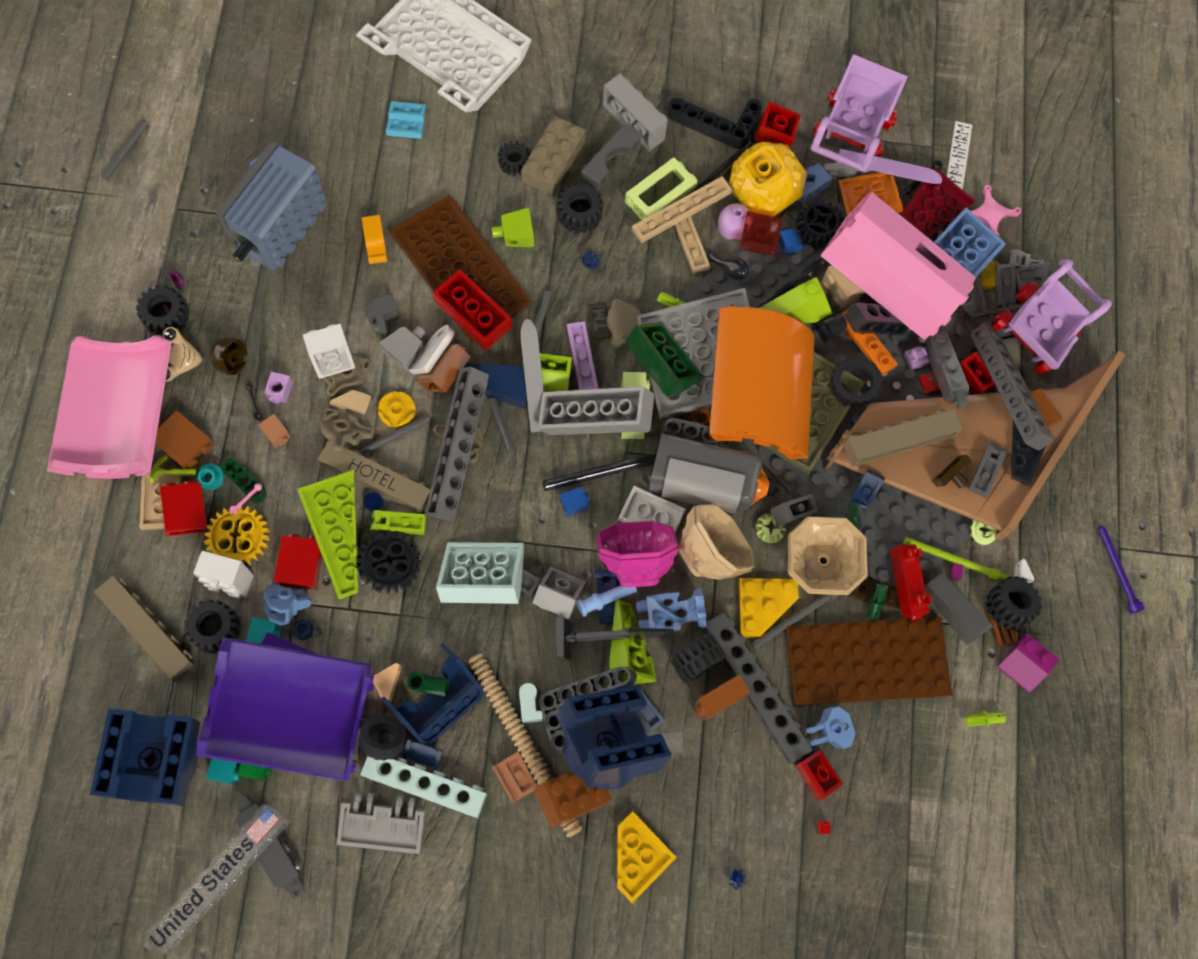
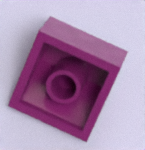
M1026 634L1018 639V642L1015 643L997 667L1025 691L1030 693L1049 675L1060 659L1029 634Z

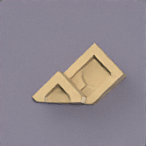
M351 390L331 400L329 404L343 410L347 408L364 415L371 396Z

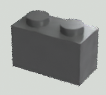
M812 494L785 502L770 509L777 527L819 512Z

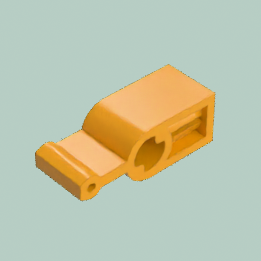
M380 215L361 217L369 264L388 262Z

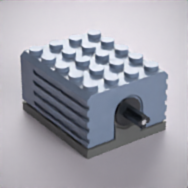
M271 141L217 210L216 214L233 249L236 250L232 256L237 261L242 262L247 256L275 271L278 267L281 268L284 265L286 255L294 252L296 248L295 243L298 239L302 240L305 237L306 228L309 225H314L316 215L319 211L323 212L327 203L316 167L283 147H278L277 144Z

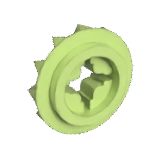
M765 513L759 517L755 525L758 537L767 543L780 541L787 530L785 524L779 527L776 526L772 513ZM772 521L773 527L777 529H774L770 535L769 528H766V526H769Z
M972 520L973 524L970 526L972 533L970 535L974 538V542L981 545L992 543L998 530ZM984 527V528L989 529V530L986 531V532H983V531H980L979 528Z

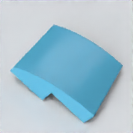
M391 101L386 135L422 139L426 104Z

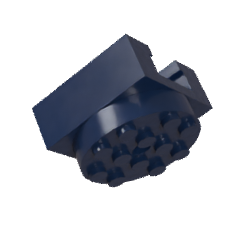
M638 684L568 697L556 714L564 733L563 752L565 759L573 773L586 783L588 789L593 787L601 789L621 788L629 784L635 777L659 772L672 756L662 733L647 736L637 716V713L648 705Z
M108 708L90 795L145 803L185 806L188 786L195 774L198 763L196 745L201 722L191 717L173 715L159 717L136 714L134 711ZM153 755H156L160 761H156L155 764L151 765L150 759Z

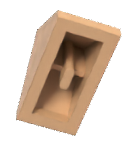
M398 663L374 675L373 684L381 698L385 696L390 703L392 702L402 668Z

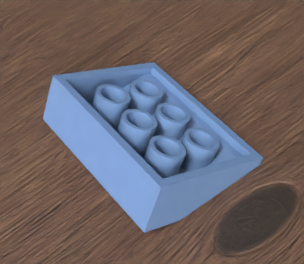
M967 208L934 241L937 246L975 277L980 274L1006 245L1001 238Z

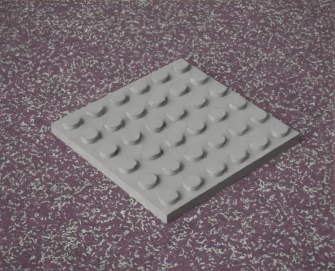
M745 288L636 316L638 325L662 322L703 376L702 380L681 394L669 397L662 393L659 386L651 378L660 419L712 407L719 310L729 305L750 307Z

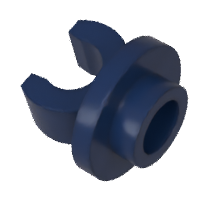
M591 250L582 256V263L587 269L594 270L599 265L601 255L596 256Z

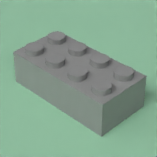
M618 74L604 85L603 106L622 125L626 124L641 134V144L649 152L665 140L668 122L666 116L660 113L654 104L643 96L640 90H636L631 85L629 79Z

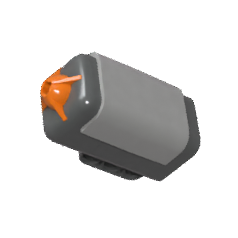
M676 418L668 419L664 424L649 491L661 493L664 498L697 506L715 504L725 512L733 514L736 511H747L751 505L767 495L770 482L762 469V461L758 455L727 447L717 446L718 441H715V439L712 441L707 440L705 436L709 434L710 426ZM674 426L677 428V431L670 432L667 428ZM692 430L696 435L688 436L686 432Z

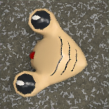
M168 327L163 331V337L174 344L170 350L169 365L171 366L167 368L165 381L169 382L200 365L203 358L199 351L182 336L178 329Z

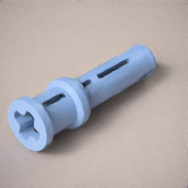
M618 586L601 594L593 593L591 597L582 601L579 599L576 602L581 615L585 617L587 613L596 609L602 610L603 606L636 593L637 589L636 587Z

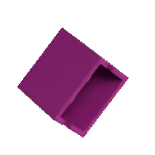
M177 269L174 270V273L173 271L168 273L176 288L185 285Z
M951 565L949 579L956 581L962 579L963 565Z

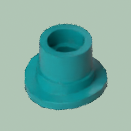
M205 464L198 470L196 479L197 482H201L203 489L216 490L223 484L224 473L216 464Z

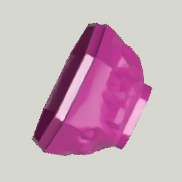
M656 521L615 523L599 531L597 536L600 559L606 564L608 570L616 575L620 585L623 587H642L658 584L659 578L666 574L672 566L679 548L673 527Z

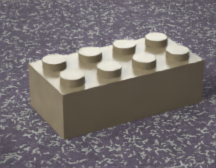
M554 116L523 166L521 182L553 196L586 140V130Z

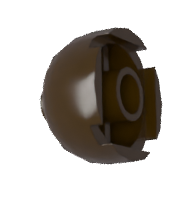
M223 337L217 340L210 351L211 364L221 373L237 375L246 364V362H243L244 355L247 356L246 345L243 340L234 337Z

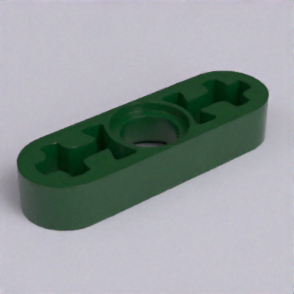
M229 458L222 463L221 469L223 473L246 496L252 491L251 488L259 483L235 459ZM229 465L234 466L238 472L237 475L228 469ZM244 476L249 477L250 480L247 485L239 484L240 478ZM262 486L260 490L261 496L258 497L253 494L249 499L254 503H262L267 498V491Z

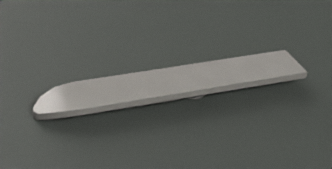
M525 319L521 327V346L531 432H541L538 429L544 391L538 335L533 322L530 319Z

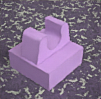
M922 346L905 351L904 353L911 370L928 365L930 362L927 357L928 354Z

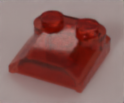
M747 211L740 247L754 253L764 255L775 254L783 218Z

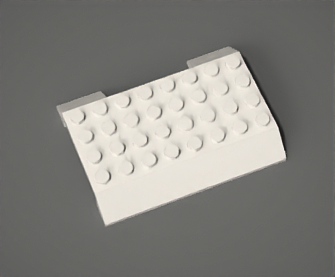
M400 0L374 27L367 23L356 34L359 39L382 55L397 54L442 85L438 90V94L464 112L480 109L522 63L531 43L530 38L474 0Z

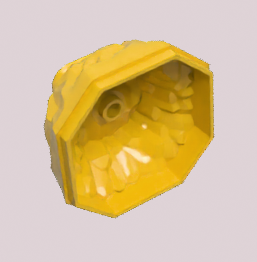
M760 142L747 149L733 162L729 186L739 203L746 206L752 215L773 217L803 196L807 171L788 145Z

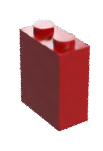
M186 481L175 485V483H165L159 487L165 537L206 532L207 526L201 482Z
M288 534V536L281 537L274 577L275 584L283 587L317 590L322 555L315 536L300 538L299 535Z

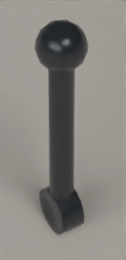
M246 384L245 389L249 393L254 410L253 417L258 421L262 416L257 410L252 393L253 386Z

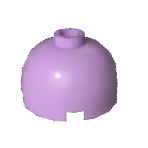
M736 203L724 207L718 218V231L723 237L728 240H743L751 233L753 215L746 206Z

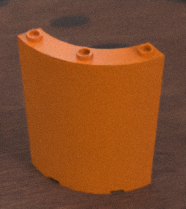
M734 305L720 308L709 432L715 441L741 442L742 438L752 439L754 444L766 447L776 446L777 451L789 459L808 458L814 333L808 326L790 316L781 314L777 310L736 307Z

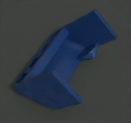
M444 643L440 646L449 656V659L441 667L442 675L445 679H449V689L446 697L427 694L416 705L409 700H404L396 707L385 696L381 698L415 738L425 746L434 743L482 698L484 693L482 686L462 661Z

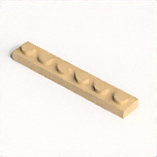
M720 177L632 226V231L639 241L643 243L732 193V189L725 179Z

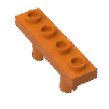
M847 321L846 337L849 340H854L869 359V362H873L876 365V369L880 370V376L897 367V362L875 334L854 333Z

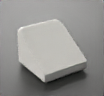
M1022 559L1015 564L1014 577L1019 576L1020 579L1024 578L1028 583H1032L1034 581L1033 574L1026 560Z

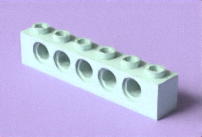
M367 756L360 774L361 776L477 819L479 818L487 796L483 792L484 788L472 785L471 788L464 785L465 781L454 777L452 781L445 779V774L435 770L433 774L426 772V767L416 763L412 767L406 764L407 760L396 756L394 760L387 759L386 761L374 760V758ZM386 763L391 764L392 769L390 773L382 774V766ZM408 770L411 773L410 779L405 782L401 781V773ZM427 777L430 779V785L423 789L419 783L422 778ZM443 784L450 787L449 793L445 796L439 794V787ZM463 791L469 793V799L465 803L458 801V795Z

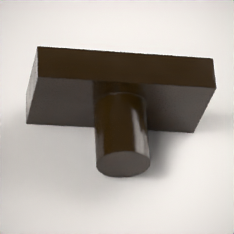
M958 455L932 480L933 484L936 487H943L952 480L958 488H962L968 483V480L960 471L972 460L968 455Z

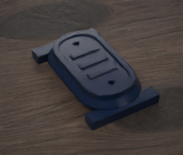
M408 738L402 759L406 760L408 756L409 759L418 763L434 766L433 771H437L443 750L439 749L437 751L432 747L417 742L411 743L412 739Z

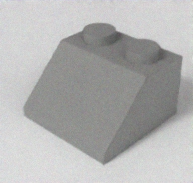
M550 566L539 584L532 604L537 605L541 609L551 611L560 617L569 619L586 581Z

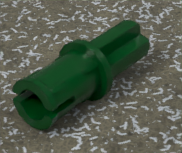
M884 582L876 584L874 594L870 597L871 604L867 616L871 619H874L875 614V620L880 618L882 606L886 603L885 596L888 585Z

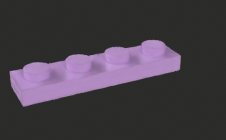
M585 321L567 324L579 390L598 389Z

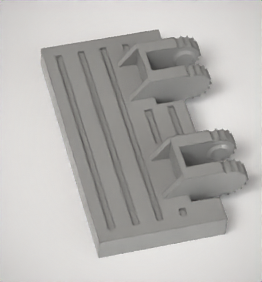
M356 792L353 812H351L352 802L342 801L336 845L420 854L426 810L417 809L414 818L415 798H410L408 816L401 815L402 796L397 797L395 816H392V806L375 805L373 811L374 793H369L367 797L366 811H360L361 792Z

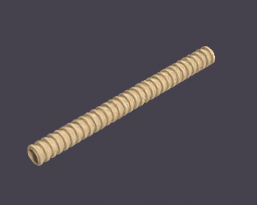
M483 653L476 654L467 663L471 665V670L475 671L474 675H477V681L481 682L480 685L484 687L483 691L487 692L486 696L490 698L489 702L493 703V708H496V714L499 713V719L503 720L501 723L505 724V730L509 731L508 735H511V740L515 741L514 746L519 748L517 751L521 752V758L525 759L524 763H527V768L531 769V775L535 776L533 779L537 780V786L552 780L553 775H550V770L546 769L547 764L542 762L544 759L540 758V752L536 751L537 747H534V742L530 741L531 737L526 734L528 731L524 730V724L520 723L521 719L517 718L518 714L514 713V708H511L512 704L508 702L509 698L505 697V691H502V686L498 685L499 681L495 680L496 676L492 674L493 670L489 669L490 665L486 664L487 660L483 659ZM574 819L560 825L564 827L563 831H566L567 838L581 831L583 827L579 826V820Z

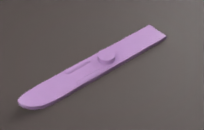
M844 149L839 151V155L861 164L866 154ZM873 156L868 170L926 183L941 184L942 182L941 176L932 169Z

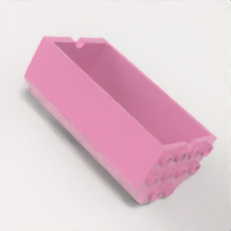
M873 192L867 194L848 214L820 255L924 340L930 335L934 336L941 325L945 326L951 320L950 316L969 298L967 294L974 288L973 282L976 279L972 273Z

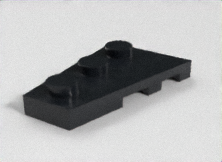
M1014 420L1012 423L1011 479L1030 486L1046 446L1041 450H1037L1025 444Z

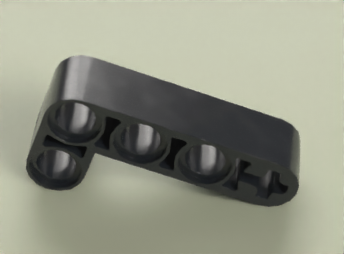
M805 272L790 280V290L811 280L809 274ZM833 312L832 315L816 323H811L824 342L838 336L847 328V321L840 313L834 315Z

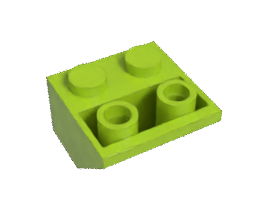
M540 353L543 391H568L572 357Z

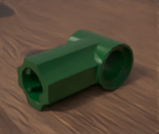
M413 672L407 678V685L417 693L422 692L446 697L449 689V679ZM421 677L422 684L419 687H414V680Z

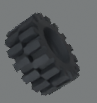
M510 141V145L506 142L504 147L501 146L498 153L499 166L502 168V171L504 173L507 171V175L513 173V176L519 173L520 176L523 166L530 157V150L528 151L527 146L524 147V143L519 145V141H516L515 144H513V141ZM516 154L521 156V160L519 162H510L508 157Z

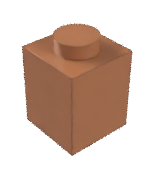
M275 414L258 424L261 431L275 448L284 445L291 437Z

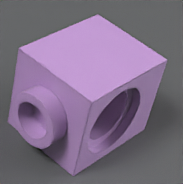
M271 372L264 392L269 401L280 404V402L287 403L293 385L290 376ZM277 387H282L280 391H274Z

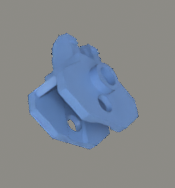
M278 584L268 585L263 593V597L266 600L263 609L269 621L280 626L289 624L292 617L297 615L298 610L309 608L312 602L307 597L308 594L305 589L292 591L291 587L285 588Z
M839 706L824 709L820 722H817V725L806 728L807 733H815L819 730L821 737L812 739L810 741L812 746L828 742L836 749H845L852 746L856 734L849 713Z

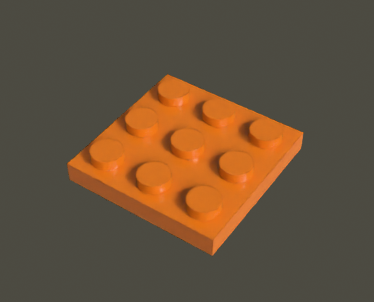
M876 172L838 180L847 216L870 192H873L897 213L903 212V206L893 175Z

